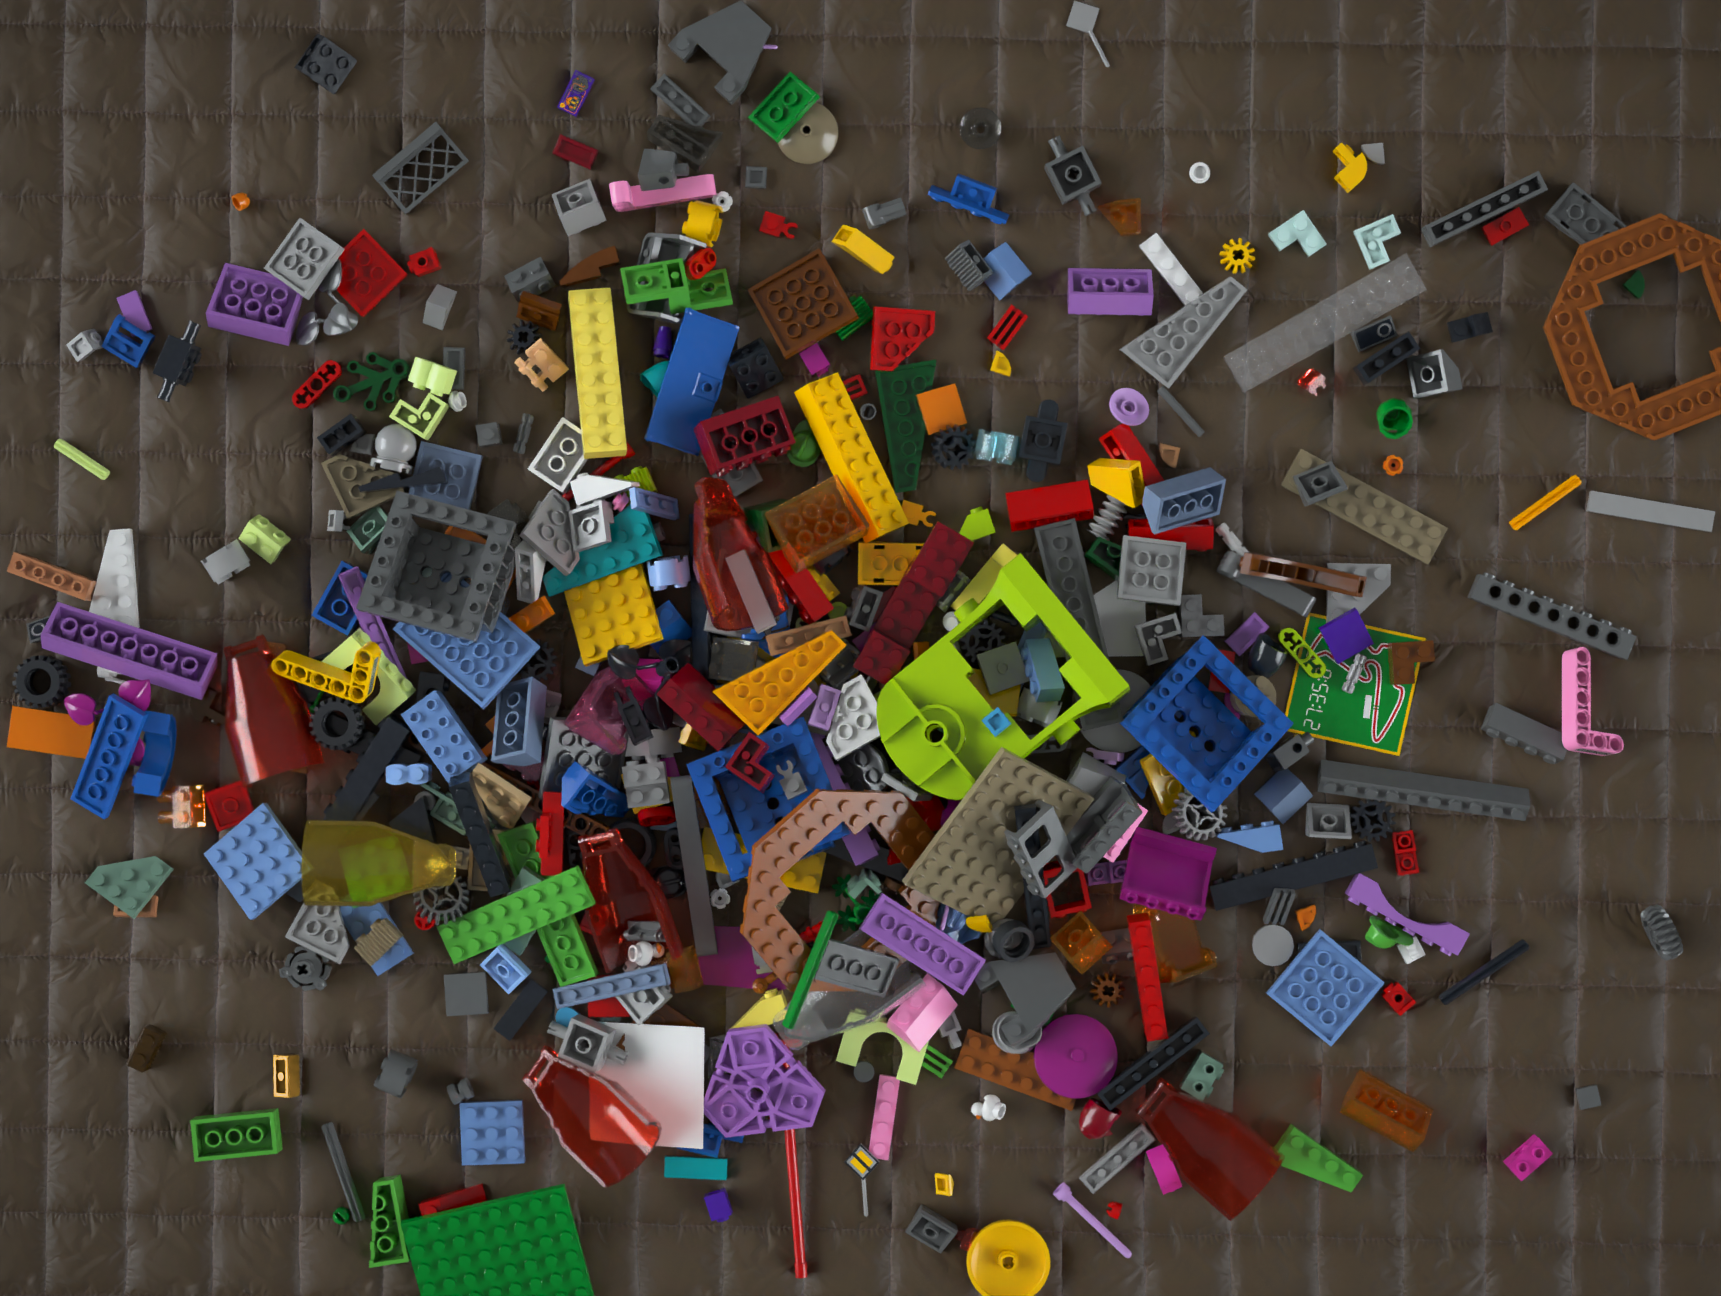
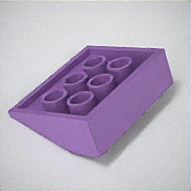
M225 263L206 311L207 324L211 328L289 346L295 331L303 296L270 273Z

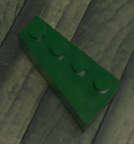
M1098 537L1085 553L1084 558L1118 582L1122 546ZM1145 602V603H1147V604L1150 605V606L1154 604V603Z

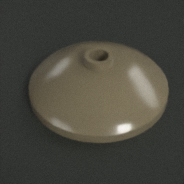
M814 103L779 141L778 145L784 155L794 162L800 164L818 163L827 158L836 146L838 140L837 122L826 107L819 103ZM805 127H809L811 131L810 133L805 134L803 133V129Z

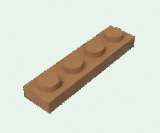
M842 616L767 635L766 640L770 656L789 652L829 630H832L840 639L851 636L847 617Z

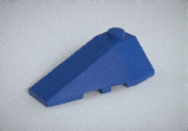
M576 761L573 762L562 777L561 805L574 814L588 813L589 815H595L597 813L604 814L605 816L624 817L630 809L628 808L626 793Z

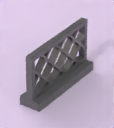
M435 122L372 176L399 208L407 214L469 162V160L438 123ZM440 135L447 141L446 150L434 149L435 139ZM432 143V148H431V149H430V148H426L428 145H430V144ZM449 144L455 151L449 150ZM422 150L431 151L430 163L418 162L419 153ZM434 151L446 152L445 165L433 164ZM456 153L463 161L457 166L448 165V154ZM416 156V162H410ZM415 164V176H402L403 166ZM418 165L430 166L429 178L417 177ZM433 166L445 167L443 178L432 179ZM447 168H453L449 173H447ZM400 170V175H394L397 171ZM390 177L399 178V190H390L384 182ZM402 178L414 179L413 192L401 191ZM417 180L429 181V188L425 193L416 192ZM432 181H438L431 187ZM392 192H397L398 198ZM401 193L413 194V203L407 208L400 202ZM416 194L421 195L418 199L415 200Z

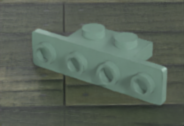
M432 781L421 784L420 786L440 797L429 815L460 834L467 836L451 793L447 791L444 794L439 790L441 787ZM487 815L490 825L494 829L496 825L491 822L492 818Z
M863 868L859 876L854 875L847 883L848 894L854 899L867 885L877 894L882 892L879 877L870 869L866 871Z

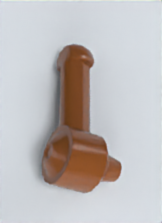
M772 972L765 978H756L752 984L753 990L758 994L764 993L768 985L777 980L778 977Z

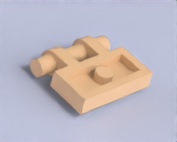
M541 338L525 351L529 359L524 361L519 357L515 361L519 371L523 375L526 374L531 379V383L542 392L548 388V385L544 382L547 377L552 382H555L569 370L568 366ZM535 364L541 369V372L538 374L532 370Z

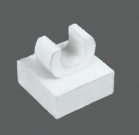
M1415 935L1412 937L1414 940L1412 945H1396L1406 964L1426 955Z

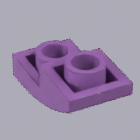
M1127 860L1114 861V863L1111 861L1097 863L1088 873H1085L1086 884L1091 886L1123 882Z

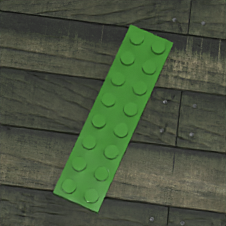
M536 820L497 834L515 879L524 866H527L544 879L552 877L541 875V858H539V852H536V839H540V831H536ZM575 914L536 929L560 987L592 978L599 974Z
M579 865L463 914L461 918L456 917L454 923L451 920L448 921L447 925L442 923L437 926V929L453 963L456 964L593 906L596 902Z

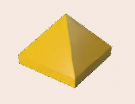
M935 1173L936 1194L952 1196L954 1186L952 1176Z

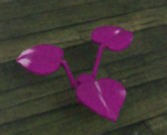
M150 680L125 681L119 687V697L145 712L149 707L151 698ZM71 694L64 699L68 714L79 725L87 726L93 723L95 720L94 714L98 715L104 711V709L95 710V700L86 694ZM140 737L129 765L140 766L142 764L145 749Z

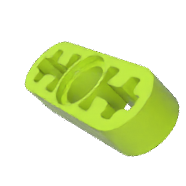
M1292 628L1282 629L1278 635L1282 646L1310 677H1322L1326 671L1324 662L1296 630ZM1285 632L1288 634L1293 633L1291 638L1295 643L1298 640L1301 642L1293 650L1290 649L1293 644L1290 641L1284 642L1283 640ZM1299 647L1307 649L1308 655L1305 659L1297 657L1296 651ZM1313 656L1314 659L1311 661L1314 665L1320 664V673H1312V666L1309 663L1305 666L1303 663L1310 660Z

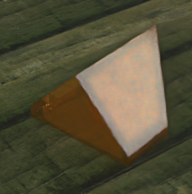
M1140 198L1117 200L1097 206L1120 233V236L1141 234Z

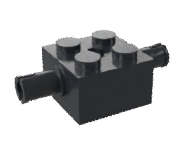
M188 321L189 323L182 338L178 339L168 335L153 371V374L163 377L164 382L157 398L166 402H170L176 385L180 384L186 387V384L191 382L194 372H192L194 365L199 363L202 356L200 352L202 348L195 346L196 343H194L201 325L192 321Z

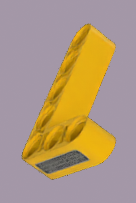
M371 641L363 645L355 654L352 673L290 650L283 651L272 661L271 666L273 671L280 676L354 703H362L374 690L381 649L377 643Z

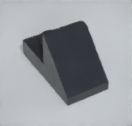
M1488 312L1447 322L1452 343L1493 332Z

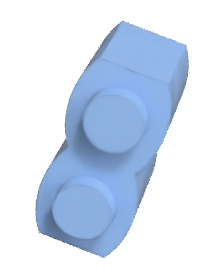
M397 763L386 767V782L392 785H401L407 782L411 784H424L432 780V765L428 763L412 765Z

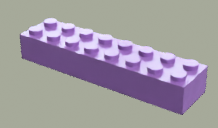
M57 602L41 633L43 649L138 680L149 679L151 684L202 700L217 668V653Z

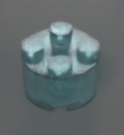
M979 429L974 452L976 459L992 461V458H996V463L1012 465V462L1016 460L1020 437Z

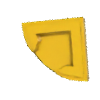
M996 351L990 371L1010 377L1011 366L1008 359L1003 353Z
M986 915L966 918V925L969 928L979 932H992V924Z

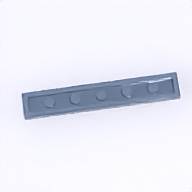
M664 963L557 987L552 990L556 1007L560 1009L669 985L671 981L667 965Z

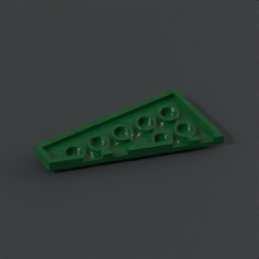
M937 359L900 365L893 371L875 370L895 493L916 490L926 430L916 395L932 390Z

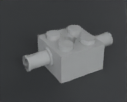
M581 1014L572 1017L568 1027L552 1021L549 1025L551 1029H548L547 1033L564 1039L558 1057L593 1072L603 1068L606 1058L622 1065L627 1060L625 1056L628 1057V1052L612 1046L616 1033L614 1028Z

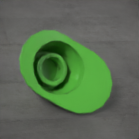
M805 419L795 428L793 436L796 443L787 452L789 460L800 467L813 464L821 452L807 419Z
M1370 916L1371 926L1365 935V939L1371 944L1383 949L1390 948L1396 943L1408 946L1413 944L1412 936L1403 931L1402 928L1385 922L1377 916Z

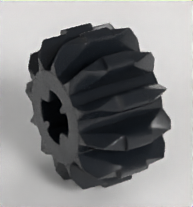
M520 320V327L514 323L512 326L515 331L508 330L507 332L513 336L507 339L508 343H513L510 349L515 350L518 348V355L522 354L523 349L525 353L537 341V338L543 337L541 333H536L539 330L538 326L532 328L533 322L528 321L525 327V322ZM523 333L525 335H527V333L529 334L527 336L528 342L526 343L524 341H522V343L520 342L522 340L521 335Z

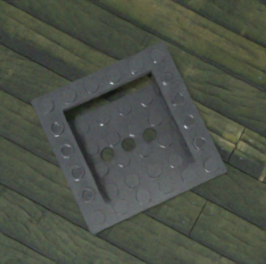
M396 491L356 609L477 643L480 631L493 634L516 566L515 550L510 545L516 523ZM412 516L488 536L484 545L421 528L412 519ZM425 568H432V574L429 577L422 576ZM451 573V580L449 582H442L443 574ZM465 578H470V586L466 588L461 587V581Z

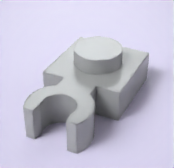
M787 760L788 769L786 771L781 770L779 765L776 766V769L784 776V779L779 780L787 799L792 800L808 792L800 773H792L793 764Z

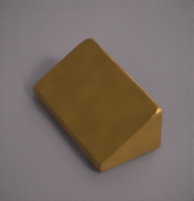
M273 1055L274 1097L292 1098L299 1096V1055Z

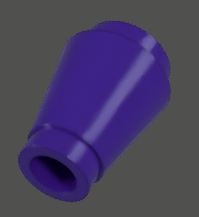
M659 327L652 349L654 356L657 358L668 359L672 354V329L670 327Z

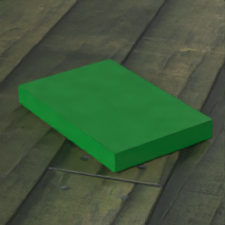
M790 71L748 118L774 141L779 143L820 96Z

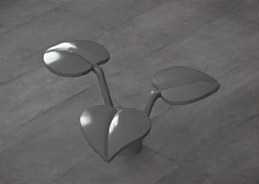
M340 259L335 262L318 286L321 292H327L336 305L332 307L327 319H317L315 312H309L302 317L296 330L297 345L306 346L311 344L319 333V323H324V332L329 336L340 335L356 327L358 316L348 311L346 304L341 303L332 294V291H335L341 282L342 268Z

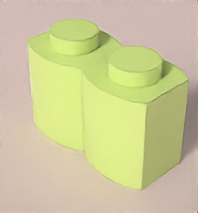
M415 357L408 381L413 382V387L425 390L427 387L431 389L430 393L442 397L443 393L450 395L457 370Z

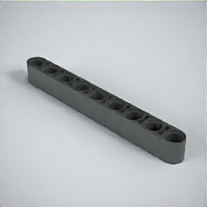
M691 775L671 777V789L697 957L718 954L693 780Z

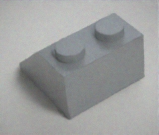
M590 179L552 194L559 218L568 236L606 221Z

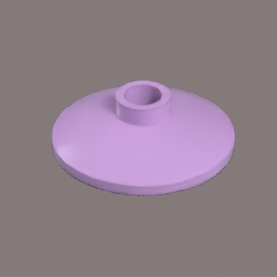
M1121 388L1112 394L1109 406L1112 414L1118 421L1129 426H1136L1142 424L1147 419L1149 406L1144 396L1138 391L1130 388Z

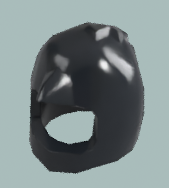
M1260 633L1251 651L1248 652V668L1255 675L1264 676L1268 679L1284 664L1287 651L1273 641L1270 636Z

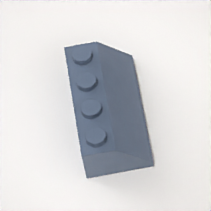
M1209 467L1145 486L1142 506L1152 533L1158 534L1219 515L1226 479Z
M533 677L509 682L497 695L491 761L494 763L516 766L541 763L547 686Z

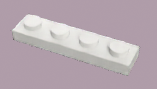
M1157 233L1139 246L1184 306L1203 294Z

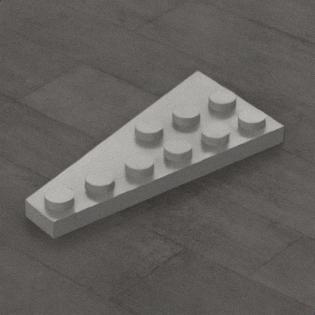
M1228 277L1119 350L1169 389L1247 289L1234 278Z

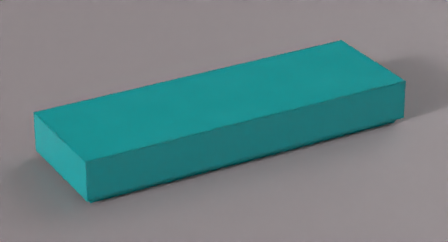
M665 1155L664 1177L727 1180L728 1158Z

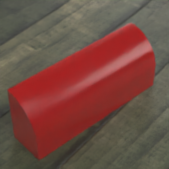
M1088 480L1005 493L1011 532L1032 529L1075 518V521L1093 519L1094 517Z

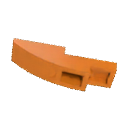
M543 596L508 619L524 633H527L554 615L555 612L546 597Z

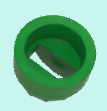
M339 1207L333 1213V1220L339 1225L347 1223L350 1219V1211L345 1207ZM337 1213L340 1214V1216L344 1219V1221H342V1220L337 1216Z

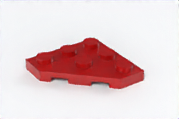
M873 307L870 370L893 371L926 338L934 333L935 311Z

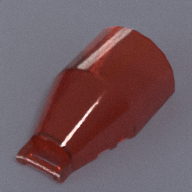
M262 634L256 636L254 640L233 647L231 645L224 647V654L227 660L225 731L242 788H251L252 783L283 772L323 764L324 760L319 743L315 741V736H312L310 732L312 727H309V722L312 720L307 703L300 697L295 690V686L288 678L280 676L273 671L271 664L275 657L269 650L266 637ZM256 647H258L259 651L236 657V654Z
M614 828L609 829L605 833L579 836L578 843L582 852L583 876L596 902L593 906L585 909V914L606 973H610L629 960V947L640 942L628 941L624 938L623 933L625 930H628L627 921L659 922L666 942H648L651 945L656 943L663 945L664 949H669L672 960H677L684 953V948L665 894L621 838L619 830ZM607 841V842L598 844V845H596V846H594V847L592 846V844H594V843Z
M545 1045L542 1048L541 1055L531 1070L525 1073L522 1078L523 1082L532 1090L542 1111H545L551 1121L549 1124L552 1129L555 1128L560 1138L561 1146L604 1188L619 1183L636 1170L652 1152L660 1138L662 1131L660 1122L617 1081L558 1057V1054L549 1046ZM548 1060L549 1063L547 1064L541 1075L538 1077V1079H536L535 1077L537 1076L545 1062Z
M1159 1078L1156 1082L1157 1086L1145 1102L1137 1107L1136 1112L1147 1121L1160 1144H1163L1171 1162L1173 1161L1180 1171L1181 1178L1228 1220L1232 1221L1269 1183L1283 1163L1285 1156L1237 1114L1177 1090L1165 1079ZM1164 1092L1166 1094L1165 1098L1152 1113L1149 1109L1160 1094Z

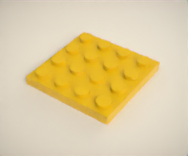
M643 563L564 591L582 661L586 667L607 660L608 650L616 646L628 645L629 649H638L663 640Z

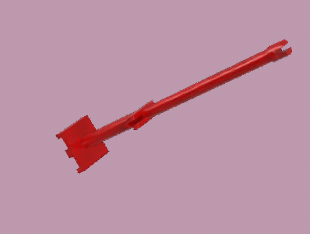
M803 1031L775 1033L788 1049L803 1047ZM786 1062L783 1064L785 1068L789 1067ZM795 1129L784 1130L795 1253L794 1266L796 1278H806L808 1275L807 1262L805 1260Z

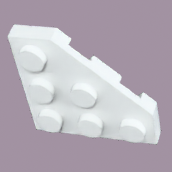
M862 674L843 684L830 733H828L826 742L837 761L881 737L876 718L877 701Z

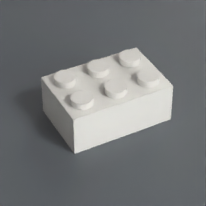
M562 417L528 468L529 471L564 494L571 485L570 481L576 478L588 460L584 459L581 429Z

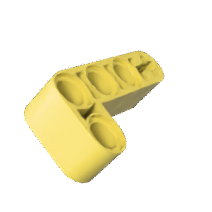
M1003 543L951 604V607L956 611L971 598H974L980 604L993 588L1000 569L1013 560L1017 554Z

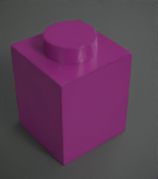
M817 343L799 353L812 377L815 375L820 377L829 371L827 368L830 367V363Z

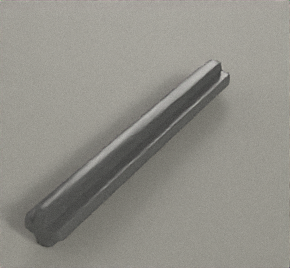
M328 1122L322 1125V1130L355 1222H359L365 1219V1213L334 1124Z

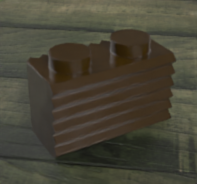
M151 1024L143 1027L126 1065L141 1073L151 1069L150 1066L153 1065L152 1062L156 1058V1054L160 1050L159 1047L162 1046L161 1043H163L167 1033Z

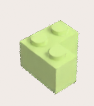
M428 393L419 409L400 399L389 417L423 439L429 440L450 406L433 394Z

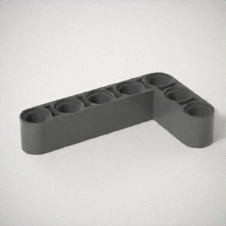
M1232 551L1225 553L1216 570L1218 573L1299 615L1308 617L1316 601L1315 597L1281 580L1240 573L1241 568L1239 566L1242 556Z

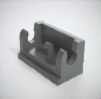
M847 641L844 642L846 646L819 673L821 680L835 689L859 671L853 667V664L860 652Z

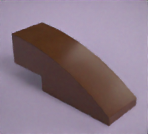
M616 246L600 250L579 262L559 281L561 287L565 288L603 278L601 269L621 264Z

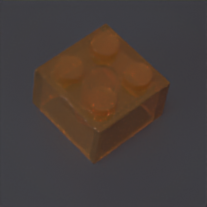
M1082 911L1078 912L1050 938L1081 974L1085 973L1113 947Z

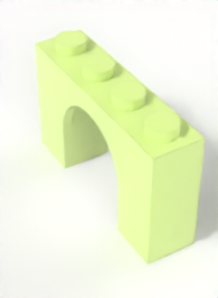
M359 628L321 662L343 670L354 663L356 652L367 642L371 641L369 635ZM382 650L377 676L380 680V692L378 696L362 709L375 725L381 722L384 717L388 716L416 691L412 683L400 673L397 666L390 662Z
M861 1009L850 1011L836 1061L856 1067L865 1039L877 1032H887L899 1040L903 1051L896 1079L916 1085L928 1042L918 1052L886 1027L888 1023L886 1017L881 1015L871 1017L867 1015L866 1011Z

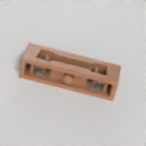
M13 552L7 569L9 573L84 601L92 600L97 582L96 580L20 552Z

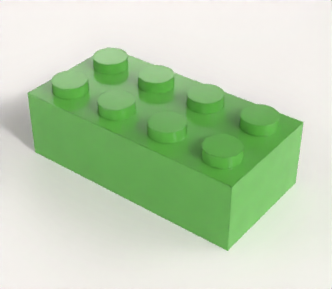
M278 1108L196 1116L190 1120L194 1162L278 1154L283 1149Z

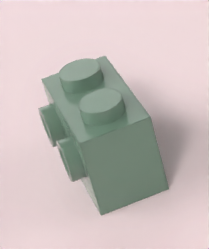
M1199 1050L1179 1087L1203 1101L1205 1097L1208 1098L1212 1093V1084L1215 1079L1219 1080L1224 1072L1222 1062Z

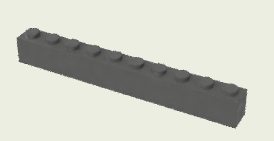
M1321 760L1317 773V792L1521 821L1526 820L1530 809L1529 789L1328 760Z

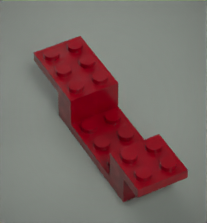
M937 521L920 552L913 558L865 640L863 649L853 664L854 668L884 685L897 675L910 653V647L940 596L943 597L972 548L974 541Z

